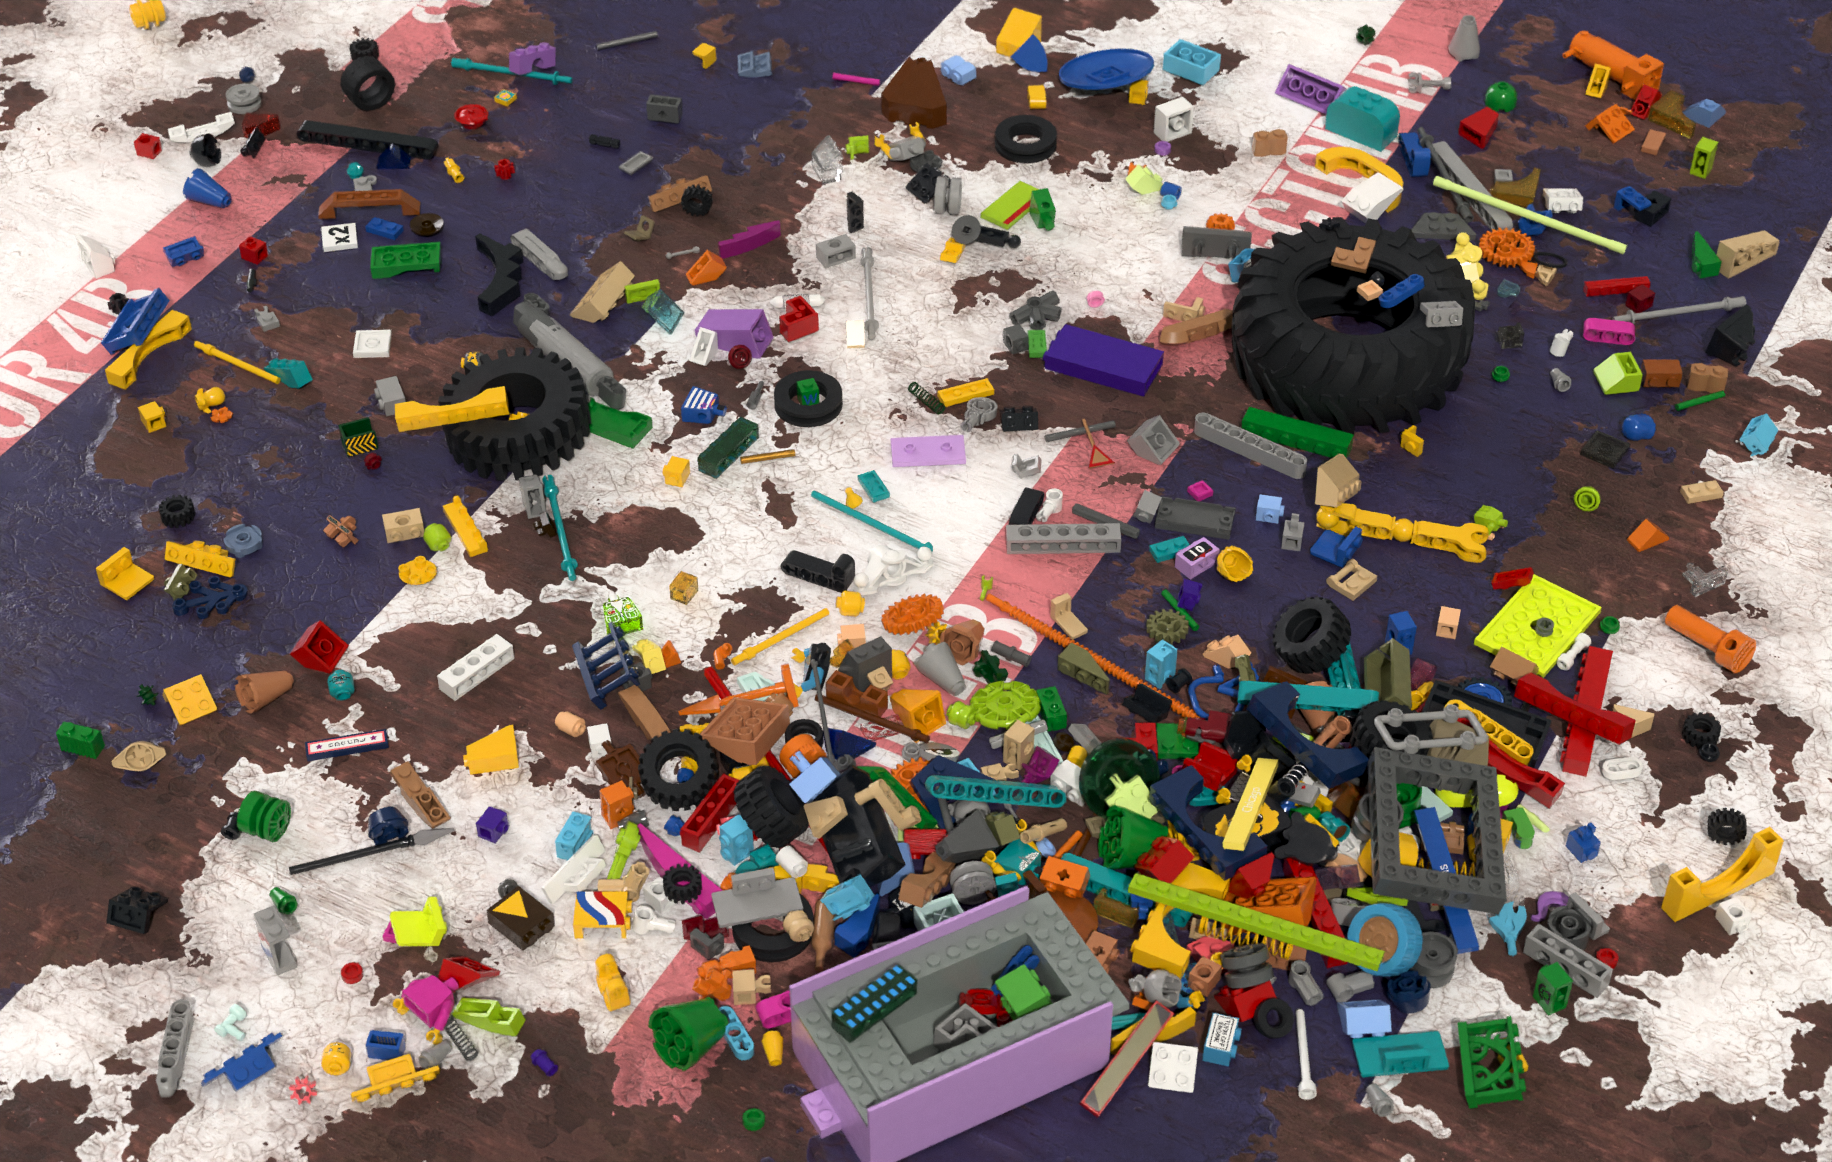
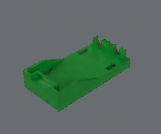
M440 242L372 247L370 265L372 279L390 278L404 271L434 269L435 273L440 272L442 261Z
M590 397V402H588L591 416V424H589L590 433L633 449L653 428L652 417L639 412L619 411L597 403L594 398Z

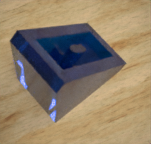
M392 143L378 157L377 169H410L411 156Z

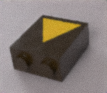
M517 886L486 910L488 923L522 951L535 944L540 937L549 933L555 927L553 912L520 886Z

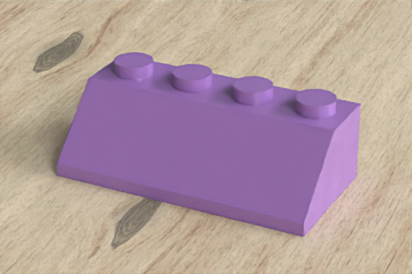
M1288 64L1275 93L1327 115L1328 106L1346 88Z

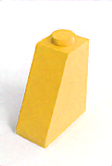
M513 725L500 729L466 746L467 755H463L464 765L469 767L470 775L519 768Z

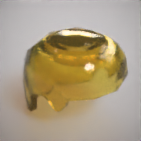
M848 638L833 650L834 656L830 657V665L832 667L839 668L846 653L854 649Z

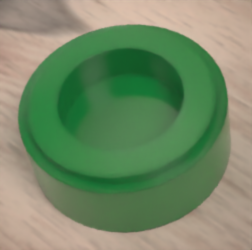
M755 1108L745 1111L742 1117L743 1126L750 1131L761 1129L765 1124V1114L763 1111Z

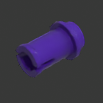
M537 1049L531 1055L532 1064L538 1065L547 1076L551 1077L557 1072V1064L547 1056L545 1050Z

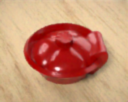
M468 104L460 107L455 112L454 117L464 128L476 130L488 120V110L481 105Z

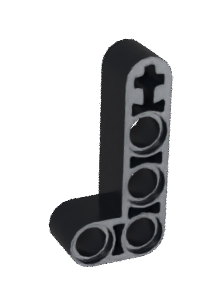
M792 550L780 565L781 570L787 575L840 593L847 591L855 577V561L848 554H841L837 561L832 563Z

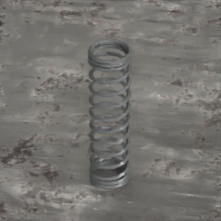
M451 1014L450 1020L447 1021L444 1029L465 1060L472 1061L477 1057L478 1051L472 1045V1042L469 1041L467 1035L464 1034V1031H461L462 1028L459 1027V1024ZM453 1021H455V1024L451 1025L449 1028H446ZM455 1025H458L457 1028H455V1029H453V1031L449 1032V1030H450L451 1028H453ZM460 1028V1031H458L455 1035H452L453 1032ZM460 1032H463V1034L460 1035L457 1039H454L456 1035L460 1034ZM463 1035L465 1036L464 1039H462L460 1042H457V1040L463 1037ZM468 1039V1042H465L462 1046H459L460 1043ZM468 1043H470L469 1046H467L465 1049L462 1050V1047H463V1046H465V1045H467ZM475 1051L472 1056L467 1057L469 1053Z

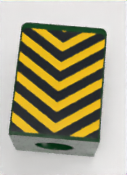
M369 417L338 425L341 443L347 457L378 449L376 432L371 428Z

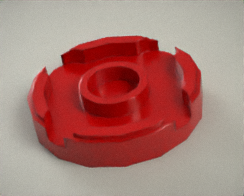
M987 989L967 990V994L964 992L960 994L959 1006L961 1007L966 1003L981 1015L995 1014L1003 1008L1002 996L1000 994L995 996L993 995L994 992Z

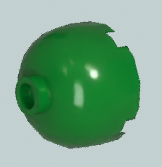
M1497 82L1487 89L1485 105L1496 112H1499L1500 109H1505V112H1508L1516 107L1517 92L1509 83Z

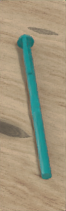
M815 490L811 493V497L915 548L928 547L933 552V545L930 542L923 544Z

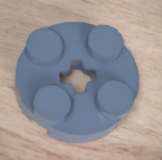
M239 524L231 527L226 532V537L224 538L226 550L235 554V557L242 558L263 547L261 530L255 525L245 527V524Z

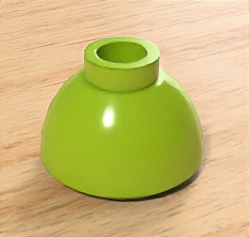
M1582 487L1574 495L1575 505L1582 511H1594L1600 504V494L1593 487Z

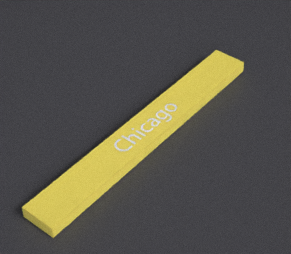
M1257 759L1223 840L1224 849L1245 850L1278 768V760Z

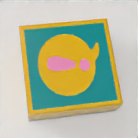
M503 89L494 97V101L508 107L517 99V94Z

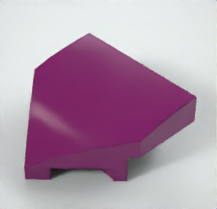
M1036 746L1029 764L1022 763V767L1025 768V778L1022 780V783L1037 784L1048 779L1060 760L1043 747Z

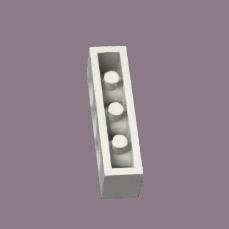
M498 634L494 635L437 675L439 690L456 701L514 660L513 645Z

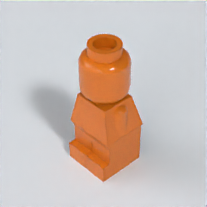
M750 945L742 947L740 951H731L719 958V962L711 960L702 963L701 967L697 968V973L704 980L708 971L713 968L719 972L728 969L731 971V975L728 978L733 979L732 971L754 969L756 974V960Z

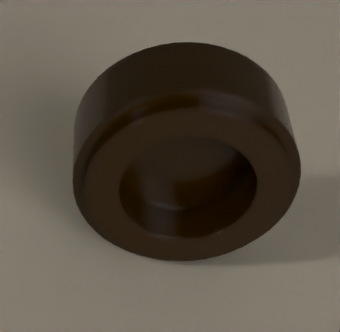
M1060 732L1053 739V744L1057 749L1069 752L1074 745V740L1070 735Z

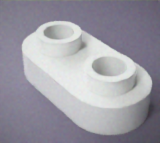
M1635 757L1606 760L1603 763L1602 774L1610 780L1635 778L1641 775L1643 763Z

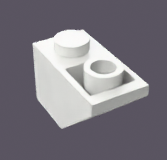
M1066 759L1052 773L1050 785L1061 789L1070 801L1082 807L1085 804L1083 770Z

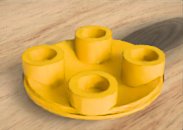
M417 556L414 560L401 564L398 567L399 578L411 585L425 584L431 581L437 574L435 564L426 560L424 556Z

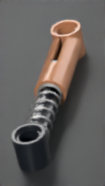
M1337 716L1313 742L1334 749L1351 732L1352 725L1346 717ZM1300 760L1297 761L1296 765L1283 778H1280L1269 788L1267 796L1275 799L1280 805L1284 804L1294 795L1296 785H1299V781H1302L1310 770Z

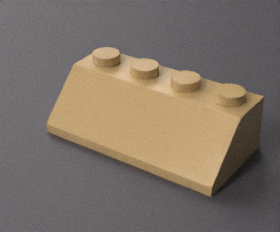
M621 261L597 278L570 313V316L592 323L599 319L601 321L609 315L608 311L616 306L617 303L615 301L625 294L623 292L625 290L624 286L632 285L631 280L635 275Z
M1343 454L1336 455L1318 467L1315 504L1338 507L1360 491L1361 480H1359V473Z

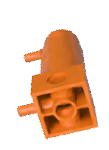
M1588 31L1577 33L1570 44L1569 50L1562 54L1564 59L1573 55L1593 69L1595 64L1610 67L1609 78L1622 84L1621 93L1635 101L1644 84L1659 90L1664 66L1663 62L1648 54L1638 58L1601 37L1593 36Z

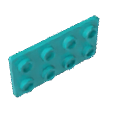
M1439 1031L1355 1038L1352 1041L1361 1077L1449 1069V1062Z

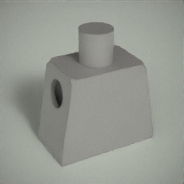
M530 475L519 478L522 502L528 519L540 517L539 514L546 511L542 484L538 476ZM531 500H536L537 503L532 505Z

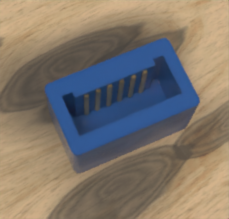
M370 1030L365 1044L368 1058L381 1060L401 1057L406 1048L403 1033Z

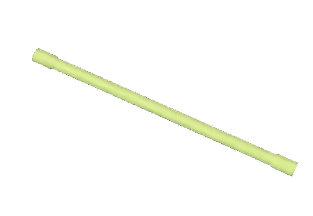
M1436 176L1433 185L1439 188L1456 192L1606 247L1614 252L1624 254L1626 251V244L1609 240L1458 185L1445 178Z

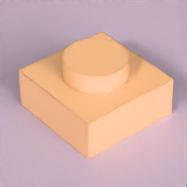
M1373 280L1357 286V292L1367 301L1375 299L1383 293V289Z

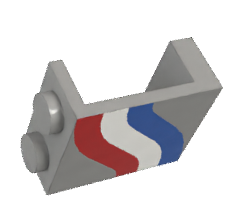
M274 905L253 913L261 946L276 975L278 976L297 968L296 961L285 942V939L290 938V935Z

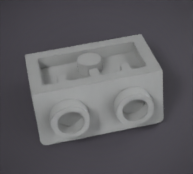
M1456 301L1421 303L1420 310L1426 315L1427 327L1462 325L1463 307Z
M1576 892L1569 895L1568 909H1581L1591 919L1589 937L1592 940L1609 932L1610 928L1604 923L1600 914L1596 913L1585 899L1581 898Z

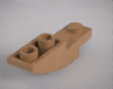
M409 761L390 770V775L401 789L404 799L429 827L433 829L451 820V817L430 787L427 788Z

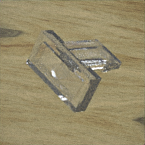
M1694 563L1686 564L1688 571L1683 572V576L1692 584L1690 593L1694 597L1725 584L1728 574L1726 567L1721 566L1705 573L1700 567H1695Z

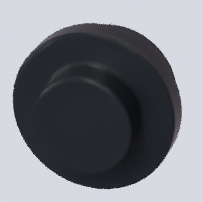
M1705 743L1700 747L1699 756L1701 759L1707 762L1718 760L1720 752L1715 744Z

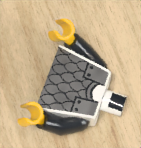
M1244 755L1237 762V767L1240 770H1245V773L1241 772L1230 791L1226 788L1218 791L1219 795L1216 796L1217 803H1225L1224 806L1241 799L1253 771V767L1250 768L1252 759L1249 755Z

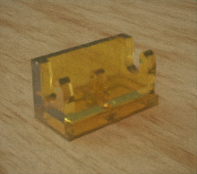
M1102 888L1094 899V908L1097 915L1133 928L1139 918L1138 908H1131L1130 905L1108 897L1106 894L1107 889Z

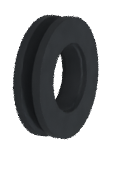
M1012 116L1000 122L995 130V148L1003 158L1012 162H1040L1052 156L1057 147V130L1050 121L1039 116ZM1027 134L1036 136L1040 140L1025 144L1018 143L1012 140V138Z
M814 370L794 372L782 378L775 386V411L783 421L798 427L821 426L834 420L842 410V387L834 377L824 372ZM811 378L815 379L819 388V394L825 397L822 402L814 405H800L791 400L797 395V381Z
M800 894L803 912L813 922L812 908L809 902ZM753 922L732 926L733 938L737 947L742 950V947L750 945L755 960L763 962H781L791 959L803 952L812 940L811 936L807 941L795 942L791 940L787 932L778 936H764L752 928L751 924Z

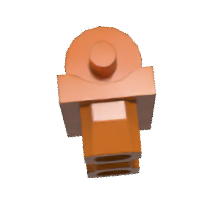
M713 968L708 971L705 980L701 977L695 979L692 990L700 994L699 999L710 997L726 1001L731 996L732 988L727 984V978L731 975V971L725 969L719 972Z

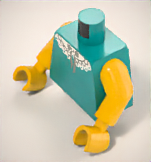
M1023 819L1018 821L1021 827L1020 829L1017 826L1019 834L1027 828V823ZM1021 839L1012 841L997 857L993 851L989 850L981 859L982 862L987 863L992 868L994 875L997 877L1016 872L1018 884L1020 885L1026 884L1024 872L1031 870L1040 880L1043 868H1041V853L1034 841L1024 844Z

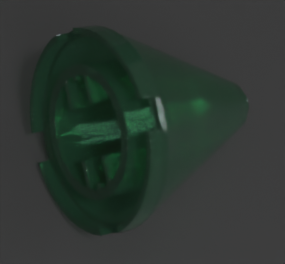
M1128 738L1111 739L1098 745L1086 757L1080 770L1079 789L1087 807L1098 816L1108 819L1106 812L1109 806L1104 799L1111 795L1116 788L1110 777L1118 774L1122 782H1127L1138 775L1150 791V786L1160 780L1159 767L1153 754L1139 742Z

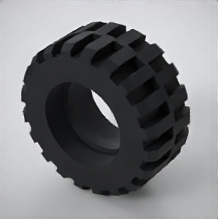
M1308 597L1304 601H1297V604L1294 606L1291 605L1286 613L1283 612L1280 616V621H1277L1275 625L1276 630H1273V646L1290 668L1299 673L1312 674L1313 671L1321 672L1323 668L1331 667L1333 662H1337L1340 659V655L1345 653L1347 650L1346 646L1350 643L1351 628L1349 620L1331 600L1323 597H1315V599ZM1319 629L1312 638L1305 641L1312 632Z
M1387 700L1375 701L1365 705L1359 711L1350 732L1351 748L1357 747L1368 759L1374 747L1390 749L1374 725L1375 717L1388 715V712L1393 708L1402 710L1403 714L1418 712L1409 709V706H1402L1394 701L1390 703ZM1426 720L1402 722V725L1399 727L1383 723L1394 742H1404L1408 735H1415L1419 740H1433L1429 724H1426ZM1430 748L1419 749L1415 754L1427 756Z
M673 729L672 733H667V731L661 732V737L655 736L651 739V745H645L643 748L644 753L640 754L638 772L647 796H650L653 803H660L661 808L666 810L668 807H671L672 811H679V808H684V811L691 810L690 806L692 805L698 807L701 800L705 798L719 779V768L715 752L711 748L710 743L706 739H702V735L697 732L692 735L691 730L684 729V732H680L679 729ZM685 756L697 762L698 769L695 775L684 783L671 784L660 777L662 766L671 758Z
M760 766L736 784L734 800L737 803L736 807L740 811L741 817L746 821L750 830L752 829L754 834L761 838L765 844H769L771 847L782 848L807 830L809 822L804 809L805 803L789 785L791 782L782 773H779L775 768H771V766Z

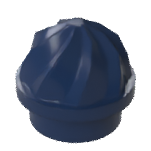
M245 66L239 71V76L242 82L250 83L255 78V73L251 67Z

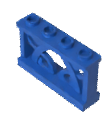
M160 288L154 289L150 295L137 300L129 299L102 339L101 344L111 355L115 354L117 350L132 344L136 346L142 345L170 300Z

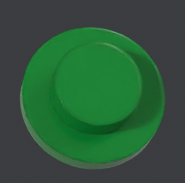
M1497 366L1492 371V378L1498 382L1507 381L1510 377L1509 370L1505 366Z
M1607 616L1600 622V629L1607 634H1615L1619 631L1620 624L1615 617Z

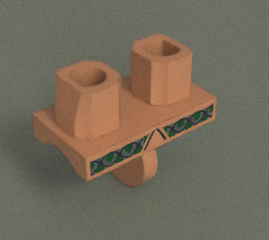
M331 515L326 518L329 524L323 530L324 533L331 539L340 533L334 540L342 548L349 544V542L355 545L359 541L352 535L351 531L356 529L355 518L352 516L342 517L340 519L341 523Z

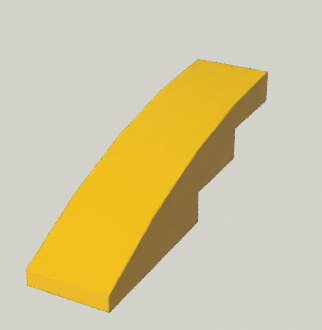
M1189 1007L1175 1017L1172 1016L1154 1042L1161 1043L1195 1026L1196 1011ZM1141 1020L1111 1039L1110 1052L1113 1055L1117 1054Z

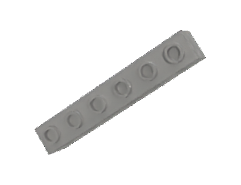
M1120 523L1006 525L1007 554L1120 553Z

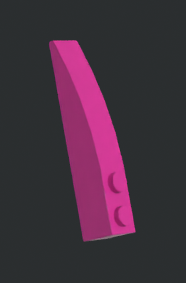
M641 823L638 824V834L641 835L639 841L654 869L662 879L666 870L670 871V867L677 868L676 864H680V867H683L684 864H688V868L691 866L689 862ZM699 871L702 880L701 895H698L696 900L692 898L691 903H688L687 900L685 902L692 907L696 914H701L705 919H708L715 914L711 894L723 890ZM680 881L675 885L679 887H684L689 885L690 883L687 881Z

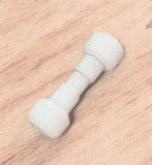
M1579 633L1571 649L1557 658L1556 663L1558 667L1562 670H1569L1574 664L1576 655L1591 645V638L1585 633Z

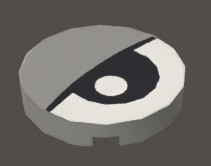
M935 742L922 743L919 749V755L928 761L940 755L957 762L960 753L951 746Z

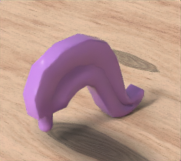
M1557 891L1543 893L1537 901V915L1532 914L1531 920L1535 922L1544 921L1549 907L1567 906L1569 897Z

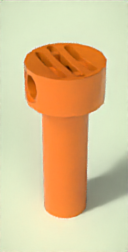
M1679 605L1673 606L1666 615L1665 624L1716 653V663L1733 673L1742 671L1753 658L1756 650V640L1737 629L1726 633Z

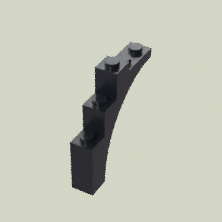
M479 233L475 236L477 250L492 261L496 268V273L486 290L477 296L480 311L492 317L520 297L519 281L522 279L520 265L523 263V252L518 246L511 243L504 246Z

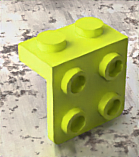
M428 897L423 911H392L389 916L396 942L399 946H439L443 935L447 932V924L443 920L442 907L439 906L437 897Z

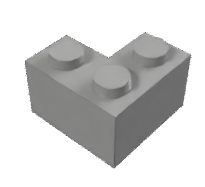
M965 1003L935 1027L934 1046L944 1052L998 1027Z

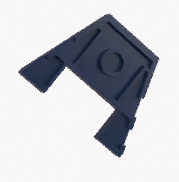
M938 755L911 779L910 785L922 804L926 806L929 813L938 821V829H946L938 798L934 797L925 788L926 779L931 775L995 779ZM940 782L933 786V791H935V787L940 786ZM960 784L954 786L953 792L959 790ZM976 786L974 789L979 791L980 786ZM951 816L954 825L956 823V819L953 816Z

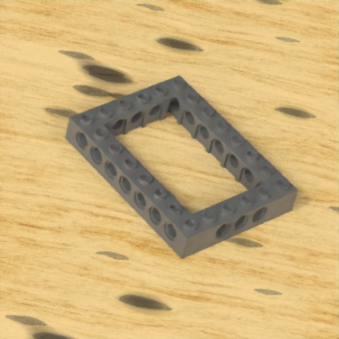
M1374 747L1368 761L1373 894L1499 915L1507 900L1496 767ZM1396 783L1436 788L1439 791H1454L1458 794H1467L1471 790L1472 799L1470 805L1473 807L1471 821L1474 822V832L1472 835L1475 838L1474 854H1476L1477 864L1475 871H1477V877L1400 865Z

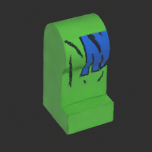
M1523 807L1503 811L1502 819L1513 822L1511 832L1515 838V845L1521 849L1530 848L1533 843L1532 839L1534 838L1535 830Z

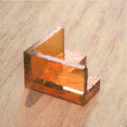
M1347 781L1331 788L1328 792V798L1336 808L1352 821L1363 795L1352 783Z

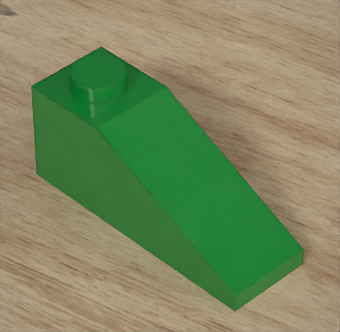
M1696 231L1692 243V270L1700 279L1719 275L1722 261L1701 234Z

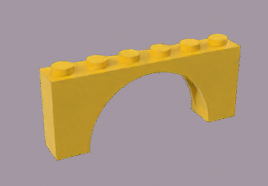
M1771 827L1753 834L1748 847L1732 866L1717 877L1703 883L1688 867L1671 874L1661 908L1674 922H1677L1774 874L1784 840Z
M1190 862L1171 884L1224 901L1229 891L1231 878L1224 881L1214 871ZM1156 902L1155 911H1150L1147 925H1143L1140 930V938L1138 940L1135 939L1132 944V962L1152 970L1168 971L1178 976L1181 980L1189 966L1191 951L1173 941L1164 928L1163 919L1175 907Z

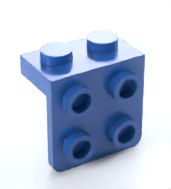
M1355 526L1347 537L1331 530H1325L1311 547L1310 554L1343 568L1362 544V529Z

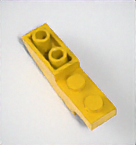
M808 864L807 872L803 876L795 878L799 894L802 893L803 889L826 893L828 889L840 884L837 875L828 873L827 866ZM780 865L773 867L775 881L793 878Z

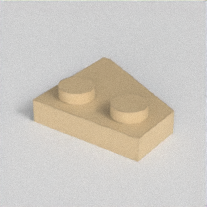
M838 796L804 805L812 834L818 839L848 815L843 798Z

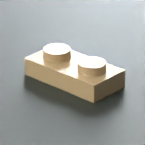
M1716 480L1681 486L1680 490L1688 504L1722 498L1724 493Z

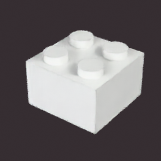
M1184 97L1156 106L1154 133L1162 141L1166 142L1191 134L1194 106Z

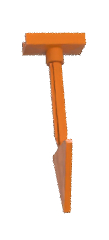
M789 663L781 665L782 682L728 696L721 700L719 695H714L678 711L679 715L719 713L721 706L727 705L733 697L753 700L769 696L773 693H786L787 698L793 703L794 707H798V699Z

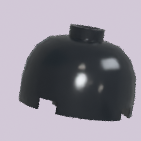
M207 133L197 136L192 141L190 156L198 165L210 167L220 163L221 150L215 144L218 143L216 138L212 134Z

